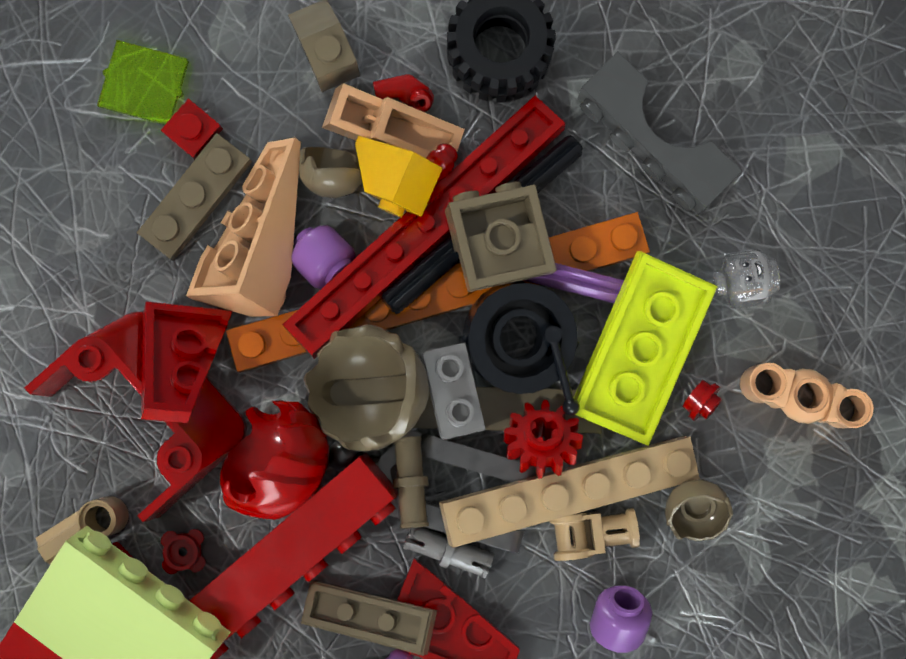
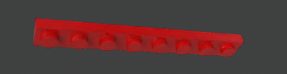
M536 95L532 97L445 178L435 185L422 217L409 212L404 213L402 218L393 223L282 324L283 327L313 359L317 358V353L330 342L331 333L348 329L382 298L383 293L450 236L445 209L450 202H454L453 197L467 191H478L479 196L496 193V187L509 182L565 130V122Z

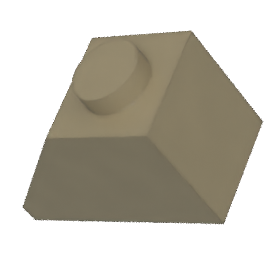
M321 0L288 15L322 92L360 76L357 60L328 0Z

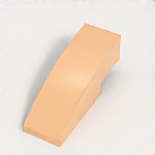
M344 83L335 88L322 126L326 130L355 141L358 136L413 151L424 158L432 150H436L437 146L442 143L450 144L458 151L465 130L389 97L381 99Z

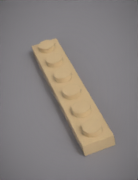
M681 436L562 469V475L560 476L551 471L545 473L542 479H538L537 476L440 501L439 505L448 544L454 548L674 487L685 481L698 480L700 477L691 437Z

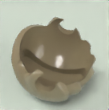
M372 324L331 333L330 342L317 353L318 364L304 376L305 386L309 393L307 406L321 422L322 432L326 436L339 441L344 448L353 451L379 450L401 439L415 426L425 410L429 398L427 371L413 347L403 343L398 334L387 332L383 328Z

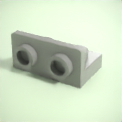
M460 343L423 352L421 357L428 375L430 396L441 439L446 440L486 430L466 344Z

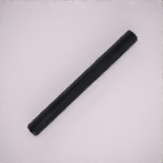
M565 136L513 182H521L522 187L535 185L538 194L581 157L583 149L581 144L573 136ZM451 235L383 293V302L395 314L402 312L460 261L458 252L455 253Z

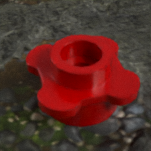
M192 529L188 533L177 534L175 531L164 533L161 537V544L164 546L163 570L168 574H175L186 569H190L194 573L201 571L206 565V560L202 556L201 544L205 539L204 534L198 529ZM182 547L187 549L185 556H182L179 552Z

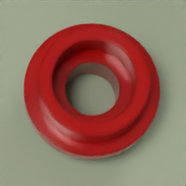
M702 380L696 386L682 406L690 412L688 416L690 419L695 421L701 415L707 420L722 401L717 396L720 386L716 383L710 385L705 380Z

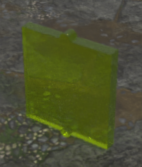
M116 40L109 67L103 70L105 80L97 106L165 125L174 114L178 98L184 95L181 87L189 60Z

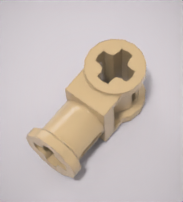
M634 508L626 509L625 514L601 516L599 512L588 513L584 511L549 521L555 527L558 550L554 553L555 561L592 557L595 554L606 553L605 547L626 544H630L632 548L640 546L639 527ZM570 526H571V533H572V540H573V544H572V545H571L570 531H569V527H570ZM622 528H623V530H620V531L606 532L607 530H614V529H622Z

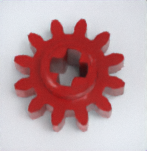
M544 400L541 404V409L537 411L534 410L530 403H525L524 417L517 413H511L510 427L504 429V443L508 444V460L521 457L519 471L523 473L530 466L536 467L538 479L543 478L546 468L549 467L552 468L556 475H562L563 461L567 464L575 465L578 454L576 450L582 448L583 435L577 433L579 419L570 418L565 420L566 413L563 411V406L557 408L556 412L550 411L548 400Z

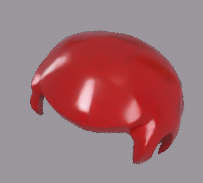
M272 401L281 411L274 415L264 413L255 406L245 411L249 422L252 424V431L227 453L220 472L223 500L229 508L243 515L256 518L281 519L302 506L319 487L328 465L329 444L315 415L311 414L300 402Z

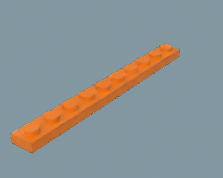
M638 212L549 237L555 263L589 272L634 259L637 251H642L646 254L650 253ZM458 263L402 312L395 314L385 305L381 298L348 329L372 324L384 330H389L472 306L480 295L490 288L468 292L461 263ZM524 281L525 283L540 285V284H536V283ZM297 310L226 330L237 372L241 373L308 353L282 325Z

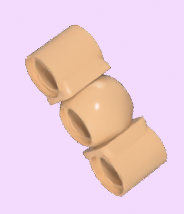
M763 363L749 367L740 378L741 391L748 400L755 403H766L775 409L781 408L790 419L798 423L810 424L817 421L820 423L827 422L835 428H859L866 425L873 416L874 406L867 393L859 389H846L838 383L830 384L824 375L812 369L802 368L795 371L793 369H783L775 363ZM761 371L767 373L773 382L772 389L767 395L760 393L755 384L756 377ZM803 384L807 385L814 395L813 402L808 408L802 406L797 397L798 390ZM844 398L850 399L855 408L854 415L850 420L844 419L840 413V404Z

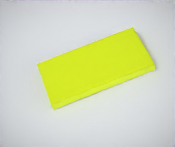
M637 251L573 397L580 404V409L575 415L649 446L718 286L642 251Z

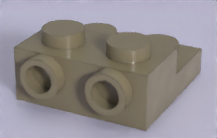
M510 182L496 187V193L479 196L478 191H467L453 197L454 202H450L447 205L445 214L454 251L455 253L458 252L468 292L545 276L557 271L535 185L522 187L521 182Z

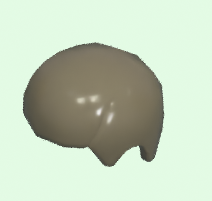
M303 147L301 149L299 162L300 178L303 184L316 195L334 199L354 193L363 183L357 154L325 147Z
M704 479L683 482L671 491L666 500V523L679 540L683 538L694 541L715 539L727 530L733 516L729 497L719 485Z

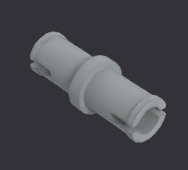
M425 527L409 528V534L407 533L403 544V549L405 550L408 549L438 560V565L447 568L451 565L479 575L484 579L489 572L487 567H491L494 557L493 551H487L471 544L452 548L448 544L446 535Z

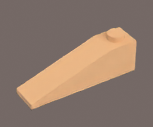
M289 138L267 142L242 185L243 192L246 194L233 213L227 211L221 221L226 226V229L215 248L207 245L201 255L186 294L188 298L249 317L278 316L279 310L286 299V290L292 272L301 142L298 139Z

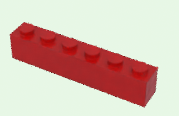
M367 453L361 455L189 601L203 612L214 615L221 625L231 632L226 640L235 632L242 639L262 622L257 615L269 604L275 611L295 594L290 587L302 576L307 582H310L328 566L324 557L337 548L343 554L362 538L361 534L357 531L362 525L371 520L376 526L396 509L391 501L398 496V490L393 489L391 481ZM224 642L210 659H218L229 649Z

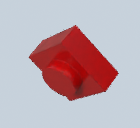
M188 98L164 125L161 132L195 160L216 133L220 134L223 128Z

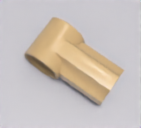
M106 496L87 502L79 511L36 537L37 549L44 561L51 565L65 541L85 526H89L94 531L101 532L107 537L119 533L128 522V509L121 499L113 496ZM99 507L105 508L110 514L111 522L107 529L97 523L96 512Z

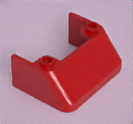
M143 312L126 314L79 339L25 386L24 389L30 395L52 397L74 376L82 381L96 382L104 379L117 368L142 396ZM206 377L188 423L164 421L174 434L160 447L157 453V466L160 473L171 486L137 515L142 522L161 517L222 462L227 453L246 436L247 425L245 419L208 377Z

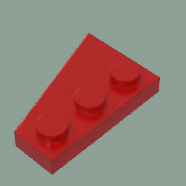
M145 302L143 310L141 419L188 423L233 311Z
M414 557L397 600L437 610L428 655L422 656L411 652L408 653L423 659H517L520 652L518 645Z

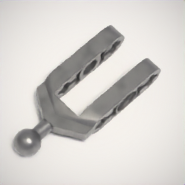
M410 430L403 436H420L422 439V456L509 482L537 476L536 467L530 466L526 472L521 473L519 471L520 461L508 460V458L414 430ZM335 441L329 448L328 462L335 471L340 473L365 453L346 449L339 441ZM393 445L381 457L368 454L393 484V479H397L395 446ZM399 496L391 501L396 509L389 515L400 518ZM426 502L427 522H429L427 527L446 533L440 505ZM519 529L476 542L519 553L525 531Z

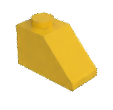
M358 136L355 147L364 192L379 199L378 208L400 218H402L404 211L422 217L442 168L413 151Z

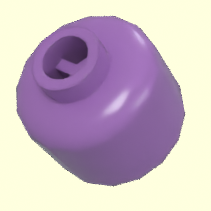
M328 225L318 226L314 229L311 227L306 228L294 240L295 248L292 252V264L313 287L322 289L355 259L354 248L334 228Z
M613 586L605 589L597 597L590 620L592 636L604 648L617 653H628L636 650L644 642L653 614L649 601L633 587Z

